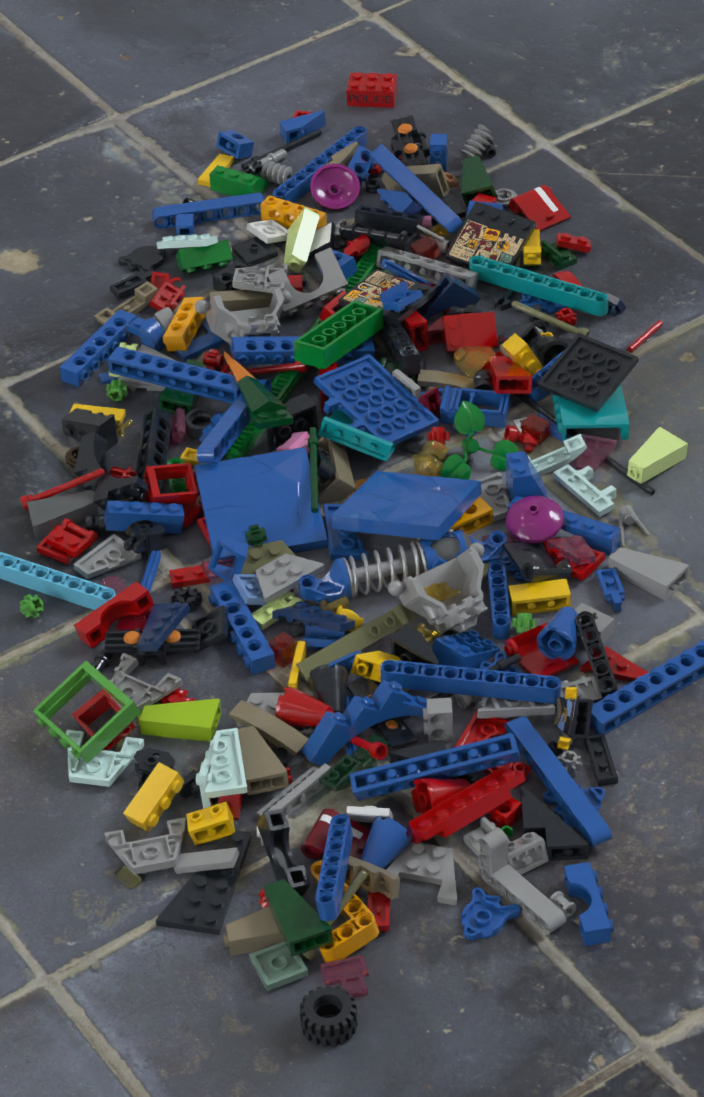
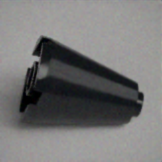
M325 664L311 670L308 683L315 699L331 706L335 713L343 714L348 682V672L345 667L335 664L336 667H329V664Z

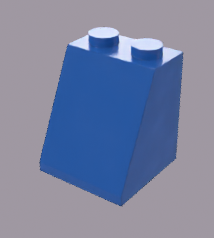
M524 451L507 453L506 489L510 503L516 495L524 498L529 496H544L548 498L543 480Z

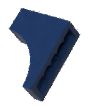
M446 273L434 287L436 295L416 311L428 321L431 317L449 309V307L466 308L467 305H476L481 297L474 288Z

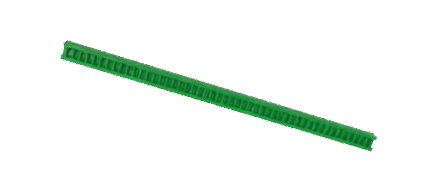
M373 244L369 246L368 250L356 264L358 272L346 280L348 283L346 292L373 271L379 269V267H376L378 250L383 249L382 247H377ZM318 318L311 329L323 321ZM296 370L279 372L271 383V393L284 404L306 372L300 373ZM250 421L225 454L226 459L247 457L266 429L258 430Z

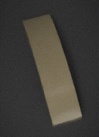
M147 281L134 289L135 295L113 310L108 307L94 315V318L104 325L119 309L136 315L151 302L157 294L158 288Z

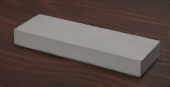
M238 848L180 854L174 870L176 874L233 868L240 853Z

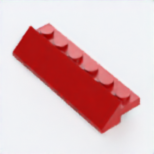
M509 763L505 764L409 821L406 835L408 838L411 835L412 843L415 844L428 840L434 835L445 838L511 799L510 790L526 781L524 774L511 770Z

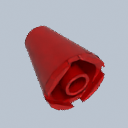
M288 686L283 689L286 691L285 694L280 695L278 698L275 717L291 727H317L326 711L335 712L331 706L294 687Z
M416 779L413 784H416L415 789H412L411 792L414 808L417 813L421 812L423 814L471 784L466 779Z

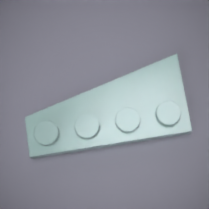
M237 728L218 730L216 732L210 773H208V783L205 789V799L247 793Z

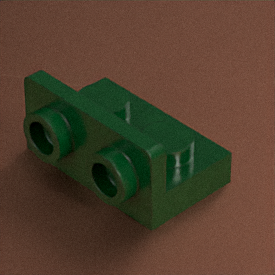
M545 239L541 240L542 256L547 258L558 269L562 270L577 263V257L568 249L558 247L556 242L549 244Z

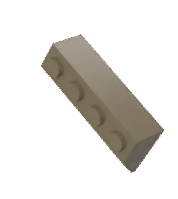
M321 437L319 439V447L331 456L335 473L329 481L318 477V502L327 503L344 500L356 489L346 447L343 444Z

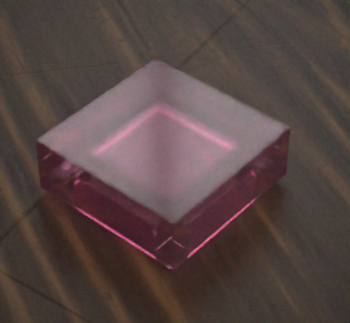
M362 973L340 978L342 989H346L349 995L352 994L354 998L368 995V989Z

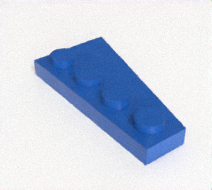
M323 504L330 560L342 557L349 560L351 555L354 560L362 561L361 554L365 553L368 561L369 554L367 550H364L361 539H358L356 535L357 532L332 529L331 515L342 504Z

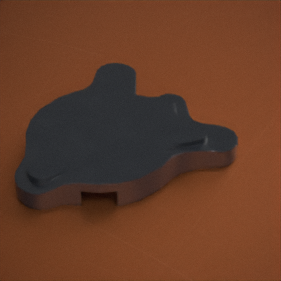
M142 246L126 256L119 257L118 263L128 266L131 272L140 270V274H144L163 264L166 248L157 249V246Z

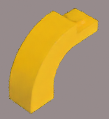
M534 229L526 246H524V266L541 265L540 229Z

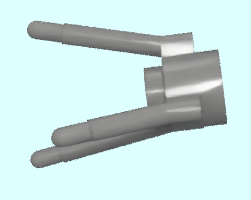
M417 225L418 229L436 239L419 234L420 238L433 242L435 250H415L416 253L440 256L441 253L446 254L448 252L450 241Z
M629 505L621 507L619 510L620 517L617 518L620 528L621 547L625 546L623 524L631 525L636 522L646 536H649V532L638 519L633 508Z

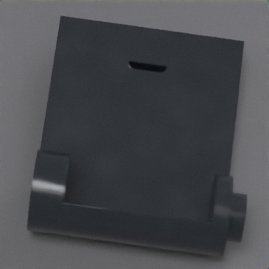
M541 542L503 543L502 545L526 582L568 580L571 576L572 568L567 561H560L556 565Z

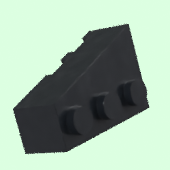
M76 408L61 419L63 433L81 442L83 435L96 432L107 440L106 451L118 443L114 414L107 416L102 412L95 414L91 410Z

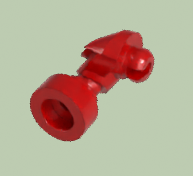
M507 425L504 431V440H509L513 443L520 441L524 445L525 452H533L534 447L538 446L534 436L528 432L526 434L520 433L521 431H518L516 426Z

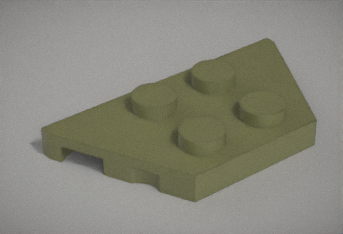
M282 540L265 543L263 546L256 548L254 546L248 547L247 557L240 574L256 575L257 569L286 553L296 555Z

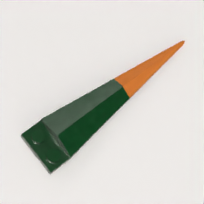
M224 351V358L236 379L251 421L258 430L293 424V416L287 411V406Z

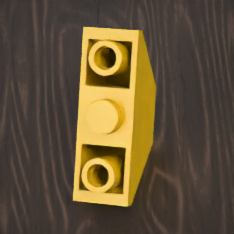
M382 651L357 654L350 673L381 683V663L386 660H402L397 656Z

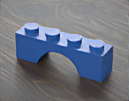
M107 501L104 516L106 530L125 531L131 524L137 521L148 520L162 525L165 533L181 534L184 521L182 504Z
M590 862L564 866V882L569 897L579 898L589 905V909L579 915V930L584 946L610 942V934L614 932L612 920L607 918L608 907L606 902H602L603 892L601 886H597L596 870H592Z

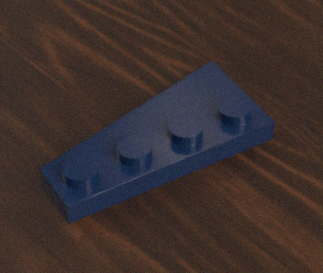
M189 603L155 604L138 641L139 651H157L190 611Z
M296 602L293 606L272 611L273 619L286 617L288 622L303 621V625L307 626L319 625V628L337 632L355 628V620L348 619L346 615L333 614V611H324L318 606H309L306 602Z

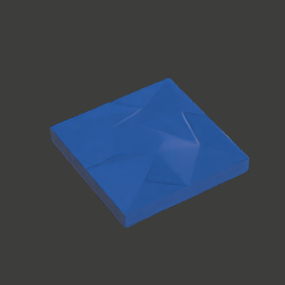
M305 447L224 460L218 463L194 465L212 554L219 537L247 544L245 531L249 530L248 526L258 524L259 528L264 527L267 541L263 542V544L282 540L293 553L328 547V539L319 502V511L317 513L311 512L310 464ZM223 547L217 564H232L236 556Z
M376 471L331 515L332 529L439 541L482 494L481 481Z

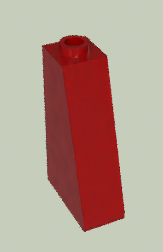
M415 311L401 324L418 352L428 350L427 320Z
M488 356L487 372L491 374V383L495 394L532 393V375L506 356Z

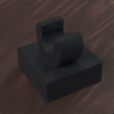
M192 770L183 777L185 782L180 790V795L185 799L190 795H193L195 798L201 796L200 787L196 784V774L198 772Z

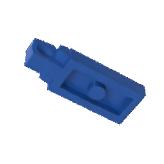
M616 568L596 570V577L605 601L612 603L614 612L622 611V601H625V592Z

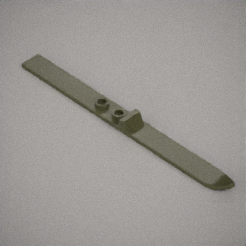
M483 563L482 578L490 567L489 563ZM403 604L398 605L302 660L296 666L307 682L310 676L309 673L314 668L329 664L357 650L361 651L421 615L404 607Z

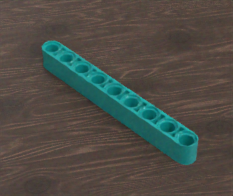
M473 256L469 259V270L478 273V280L596 316H604L608 313V295L482 256Z

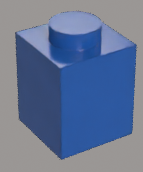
M177 214V235H193L195 230L194 215Z

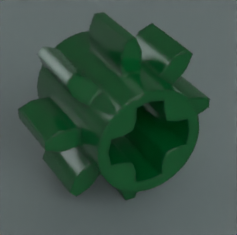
M258 524L248 526L249 530L245 531L247 544H253L254 548L263 546V542L267 541L264 527L259 528Z

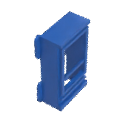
M445 386L440 406V423L454 424L455 415L460 408L459 405H461L462 401H467L476 405H488L499 408V410L480 409L485 417L484 426L506 427L510 409V394H495L494 391L457 389Z

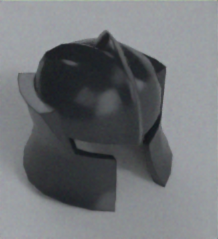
M542 335L535 343L534 349L544 367L568 347V344L556 337Z

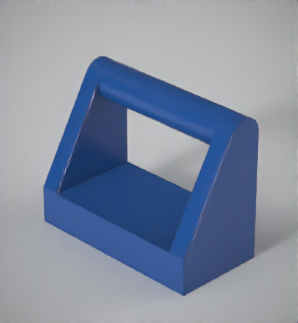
M219 537L208 569L225 581L232 580L234 574H240L247 557L248 544ZM223 547L236 556L232 568L217 564Z

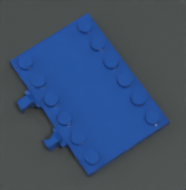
M370 354L319 375L314 379V384L329 397L323 408L327 414L335 412L337 409L339 411L342 410L353 421L352 425L348 424V426L394 443L393 445L438 426L439 419Z

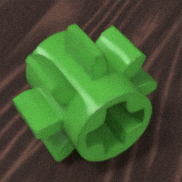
M112 380L111 384H107L106 396L110 397L113 401H122L123 396L127 397L128 385L122 380Z
M28 594L24 596V600L19 601L20 612L25 615V618L30 616L36 618L40 612L44 611L43 601L37 594L34 596Z
M517 613V618H512V628H516L517 634L536 627V619H532V614Z

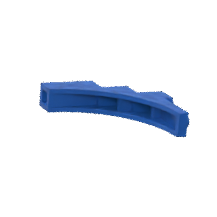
M382 680L371 699L366 696L363 698L354 696L343 714L326 711L301 751L310 763L318 765L328 764L348 741L367 728L387 719L400 716H423V708H427V700L421 696L414 697L404 692L402 686L395 681L388 682Z

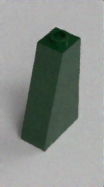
M479 155L463 159L461 195L466 207L469 206V201L474 199L478 193L498 198L494 185Z
M187 359L185 362L186 364L204 368V363L190 359ZM166 387L159 395V406L164 412L185 417L189 411L197 407L199 395Z
M285 879L263 886L266 902L291 957L333 943L330 925L319 918V914Z

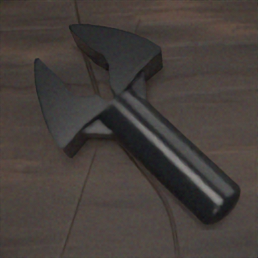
M509 289L503 297L495 295V309L500 304H502L501 311L511 308L512 300L510 298L516 291Z

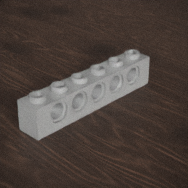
M388 246L378 250L376 267L382 268V260L388 259L427 282L437 284L448 273L476 289L477 272Z

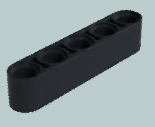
M582 611L576 616V623L599 691L604 699L605 696L613 694L619 689L594 617L589 611Z

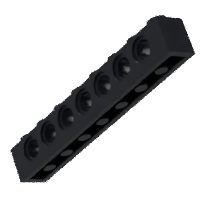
M157 406L147 412L143 419L135 476L140 477L142 480H144L147 466L167 464L166 459L169 451L168 445L172 429V417ZM157 480L160 494H162L163 480ZM148 492L131 497V502L150 503Z

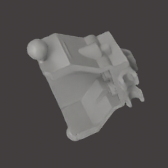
M274 288L270 307L231 312L224 307L220 295H211L210 302L208 303L205 300L197 301L195 310L200 314L207 312L206 318L211 332L228 342L231 347L232 337H278L281 330L279 318L283 304L290 303L292 295L287 290L281 291L280 288Z
M473 543L469 549L458 557L414 578L409 576L401 582L396 580L390 582L388 592L392 596H399L404 607L425 617L430 625H434L439 635L450 630L462 633L475 626L478 615L488 610L483 602V592L480 589L484 568L480 557L484 554V547L480 543Z

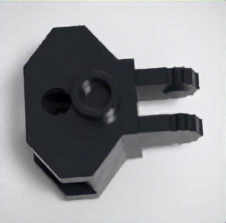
M149 521L135 522L130 525L131 537L124 543L126 551L133 550L137 554L149 553L153 550H163L167 547L164 538H161L165 534V529L162 525Z
M147 748L135 753L134 765L135 771L138 774L134 782L135 789L139 790L159 762L175 770L173 768L175 760L169 752Z

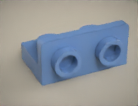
M234 574L232 581L245 604L255 605L257 610L266 605L255 574Z

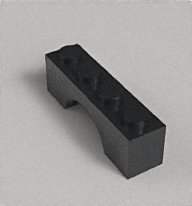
M284 809L263 812L257 822V827L276 880L285 879L300 896H304L311 883L304 865L297 864L291 853L289 844L290 826Z

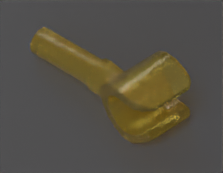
M129 419L124 424L116 423V431L119 436L124 435V429L133 423L132 419Z

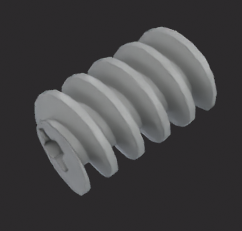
M478 124V129H475L474 134H471L470 139L466 141L467 145L464 144L462 146L463 150H460V152L467 158L476 156V154L481 156L482 153L479 150H486L483 145H489L487 139L493 140L492 132L484 125Z
M265 160L261 164L263 167L261 172L256 175L271 183L282 185L292 177V167L281 166L280 163L275 164L274 161Z

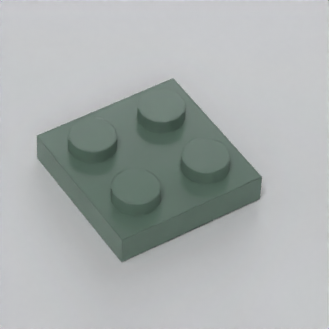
M285 941L249 954L250 961L267 991L308 976V969L300 955L291 957Z

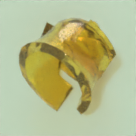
M427 441L423 445L422 451L412 456L415 459L414 468L417 474L439 477L443 464L432 455L442 459L449 449L436 441Z

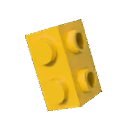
M227 802L186 814L188 832L195 846L232 835L235 832L233 815Z

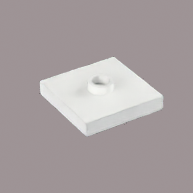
M275 220L247 224L246 229L266 244L287 241L288 230Z
M347 806V815L355 822L373 823L378 816H382L381 820H386L387 817L393 819L390 808Z

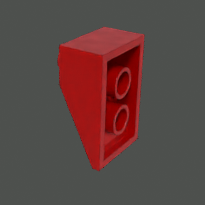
M494 312L457 314L442 317L445 353L498 347Z

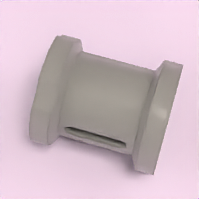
M561 891L555 892L549 898L550 901L563 911L566 919L575 913L576 904L569 902Z

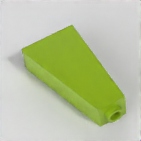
M220 699L144 706L142 714L138 715L137 725L140 726L142 735L210 742L214 738L222 714Z

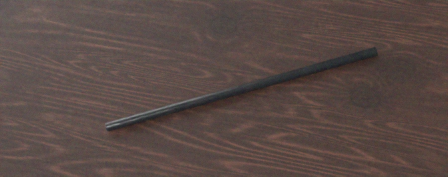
M513 394L536 412L543 414L556 424V416L526 394ZM567 428L566 430L573 437L579 435L572 428ZM582 436L589 451L650 496L654 495L655 489L645 482L640 484L627 476L628 469Z

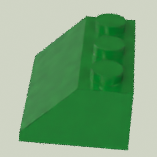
M217 165L209 174L211 190L230 196L262 193L269 186V182L261 177Z
M228 239L218 241V243L209 246L179 249L175 255L181 272L186 271L187 274L194 273L199 268L209 270L214 265H219V267L227 266L233 260Z

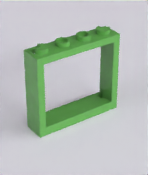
M87 661L82 663L33 710L38 717L36 722L43 729L48 727L47 731L54 739L59 737V742L65 749L70 747L72 749L70 752L78 760L82 758L86 763H89L141 713L133 700ZM92 680L123 708L80 747L58 728L50 718Z

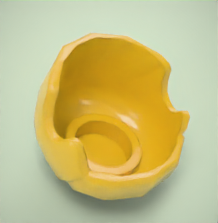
M339 606L335 612L336 615H346L348 619L355 620V628L346 630L348 632L357 630L364 623V618H360L352 610L342 609V606Z

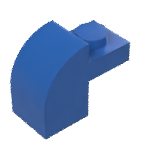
M137 317L127 325V331L141 337L142 344L158 352L166 346L163 343L165 332L162 326L152 317L147 321Z

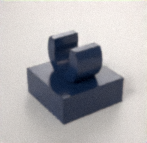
M607 293L608 310L612 308L610 314L615 316L617 310L623 313L626 306L622 300Z

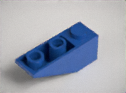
M325 110L279 121L280 135L286 144L326 125Z
M377 189L381 195L379 198L385 204L388 203L387 207L390 210L418 214L422 209L406 192Z

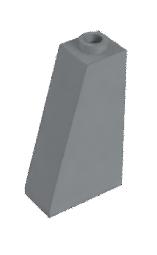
M622 547L608 558L609 568H616L620 578L665 601L689 579V565Z

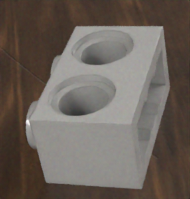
M451 698L426 699L427 708H423V720H427V722H423L424 734H428L429 743L439 740L444 742L453 741Z

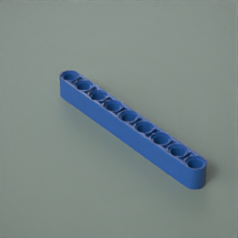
M363 126L354 127L275 189L273 196L295 203L310 191L312 176L319 168L331 162L330 156L355 141L358 142V146L365 147L367 145V129Z
M380 144L369 154L396 183L451 235L463 225L464 222L383 144Z
M269 379L258 380L270 392L272 391ZM241 393L198 447L197 460L199 463H218L251 421Z
M386 660L380 665V681H395L402 686V689L549 704L557 703L558 697H561V680L554 676Z
M521 716L505 723L506 733H513L519 752L548 791H550L583 838L590 843V846L593 848L611 840L612 834L607 823L526 716Z

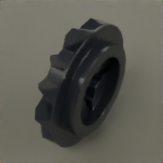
M190 587L187 589L181 588L180 591H175L174 595L171 596L172 603H189L190 611L197 609L203 600L201 592H198L197 588L191 590Z

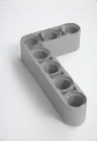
M496 827L478 840L479 873L490 887L511 905H518L520 913L546 935H549L566 923L563 911L508 864V840L500 828Z

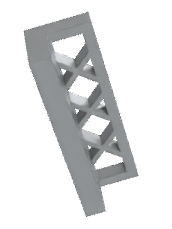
M326 763L319 769L312 766L289 787L256 813L257 817L260 819L263 812L284 809L288 819L332 782L331 767Z

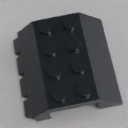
M360 205L355 210L354 223L351 226H347L346 220H343L340 223L339 233L342 239L350 242L361 235H366L370 240V245H379L382 248L388 246L405 251L418 239L420 229L417 228V225L422 226L424 216Z

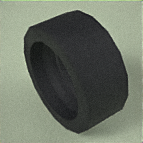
M207 407L195 408L189 411L184 419L187 435L191 438L199 439L203 434L202 430L207 425L197 426L193 424L199 421L211 422V418L217 412Z

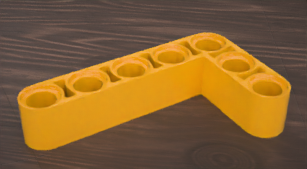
M322 860L315 862L310 868L316 886H318ZM344 883L343 894L349 887L346 883ZM356 894L353 895L340 913L347 922L332 931L333 943L319 947L324 962L327 964L338 963L375 939L379 934L373 913Z

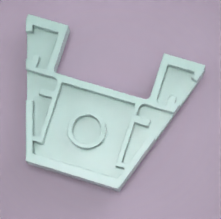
M67 730L66 735L82 747L85 740V732ZM126 737L120 752L101 750L89 763H86L82 758L80 760L75 758L70 752L72 749L69 747L67 749L69 781L110 787L134 759L135 753L142 750L145 745L144 739Z

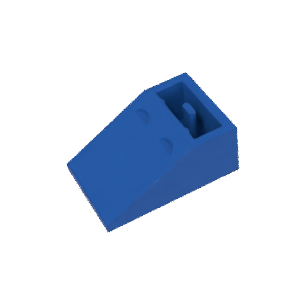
M473 630L436 638L432 647L439 665L479 669L482 661H489L501 649L494 645L493 641L482 638L478 632Z

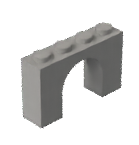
M331 247L315 254V260L323 275V282L313 292L302 293L295 290L290 284L283 268L267 275L269 282H285V290L289 291L292 295L290 303L283 304L282 311L285 316H293L299 312L298 310L303 308L309 309L315 305L314 303L319 301L325 302L330 299V296L339 295L348 289V283Z

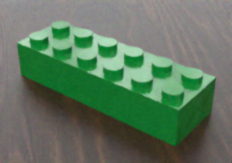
M352 301L294 341L295 361L301 362L304 365L315 366L318 369H326L384 328L383 308Z

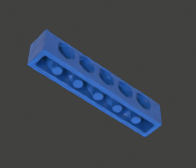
M119 309L59 367L61 381L80 387L108 360L114 350L120 346L121 342L125 343L133 335L127 331V325L135 320L137 315Z
M229 580L210 586L211 594L208 595L211 606H215V609L223 605L228 608L229 637L231 642L236 644L239 656H243L245 667L249 668L253 675L274 669V652L233 581Z

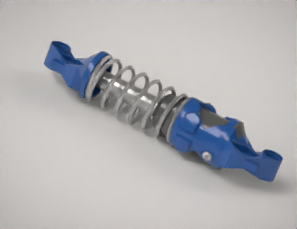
M451 529L439 541L427 539L411 541L409 548L403 549V546L399 544L397 559H393L391 550L387 547L386 556L388 561L381 562L378 551L374 550L375 564L368 565L366 554L362 553L363 566L356 568L354 558L351 555L349 557L350 567L344 557L337 558L322 580L310 574L301 576L299 579V595L303 599L316 601V603L327 601L332 604L341 605L345 600L355 598L358 589L362 594L367 595L371 585L373 590L380 592L382 583L388 588V583L384 577L391 576V582L395 580L400 581L396 575L400 573L404 577L403 580L409 576L414 578L458 557L469 549L473 543L483 545L484 554L480 557L483 563L500 560V556L505 552L502 545L506 543V534L499 530L493 531L485 542H481L468 536L462 530L453 531ZM379 578V587L376 588L372 580ZM361 582H367L366 591L361 587Z

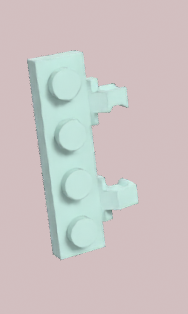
M567 464L553 472L554 478L599 517L615 509L612 500L617 497L616 488L611 485L600 491L592 485L589 480L593 478L594 473L590 466H586L581 470H575Z

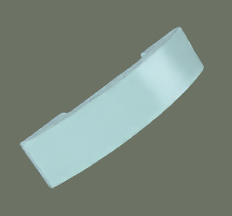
M581 434L563 441L564 447L532 460L531 462L539 475L557 470L583 453L587 446Z

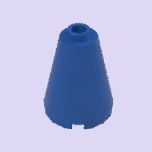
M562 607L538 634L536 641L538 642V649L550 659L559 657L563 658L562 660H567L575 653L577 641L576 616L578 614L573 608Z
M378 816L372 824L360 860L384 869L410 845L412 837L410 835L408 838L406 835L407 830L398 822L388 817L386 820H381L382 816Z

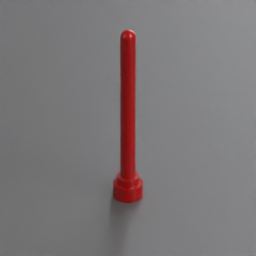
M295 361V363L246 370L251 375L291 370L303 373L309 371V365ZM228 371V372L226 373V374L233 375L232 371Z
M98 469L37 495H24L20 497L21 504L27 511V502L52 497L101 477L105 471Z
M357 736L348 741L368 750L371 757L377 760L384 759L388 753L387 746L380 742L370 743Z

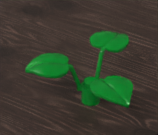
M462 401L455 415L454 425L461 434L467 435L471 433L461 443V447L464 450V459L458 454L449 456L442 465L440 477L469 480L471 468L466 464L467 453L473 454L478 450L492 454L490 464L493 468L506 471V454L519 452V450L509 440L498 441L494 445V451L479 447L478 441L472 439V437L474 436V431H481L484 428L485 417L476 405Z

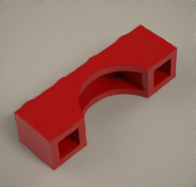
M135 582L74 624L80 640L89 647L94 648L105 640L106 632L114 621L128 615L139 616L155 604L149 591Z

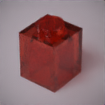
M427 235L410 245L412 254L430 259L439 256L437 242L434 239L431 240Z
M531 413L521 423L522 433L526 434L528 432L534 436L538 445H541L550 435V421Z
M283 631L271 639L269 645L274 652L275 662L284 668L293 662L297 641Z

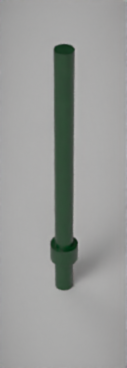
M315 427L309 429L308 438L312 513L319 511L317 465L319 439L317 438V429Z

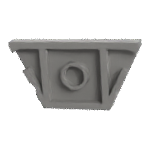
M286 553L257 569L256 578L260 591L263 594L264 603L267 604L298 586L301 576L305 574L316 576L323 572L324 564Z
M486 697L482 701V707L478 708L477 718L500 717L507 719L517 716H526L527 718L537 715H555L556 707L553 704L547 706L540 702Z

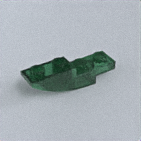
M375 733L366 740L370 743H383L387 746L388 750L390 749V742ZM359 747L351 755L346 753L319 778V782L333 791L343 790L351 786L350 773L377 767V759L371 757L368 750Z

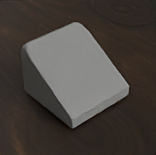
M169 307L155 313V320L166 332L174 317Z

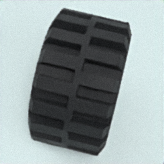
M326 985V988L320 986L317 987L316 991H309V996L305 995L303 1002L300 1003L301 1027L303 1035H306V1039L308 1041L312 1040L315 1045L321 1044V1047H327V1045L336 1047V1044L342 1045L346 1039L350 1040L352 1034H355L357 1030L356 1026H358L356 1001H354L352 994L349 995L346 989L341 990L338 986L332 988L331 985ZM329 1014L336 1015L335 1017H332V1018H323V1017H322V1016H324V1015H329Z

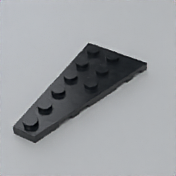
M235 830L232 835L225 836L214 850L238 848L240 854L234 867L195 872L158 916L156 926L220 935L252 839L251 832Z

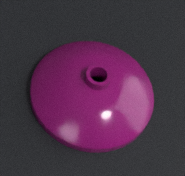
M327 164L319 168L312 176L310 190L314 200L322 207L330 210H341L349 207L356 201L360 191V183L357 175L347 166Z
M544 496L522 498L509 508L506 515V525L511 535L518 540L528 543L543 542L554 537L562 528L564 521L563 511L559 504Z

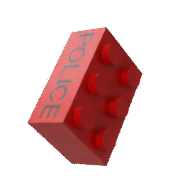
M350 73L346 90L347 106L394 108L398 92L397 74Z

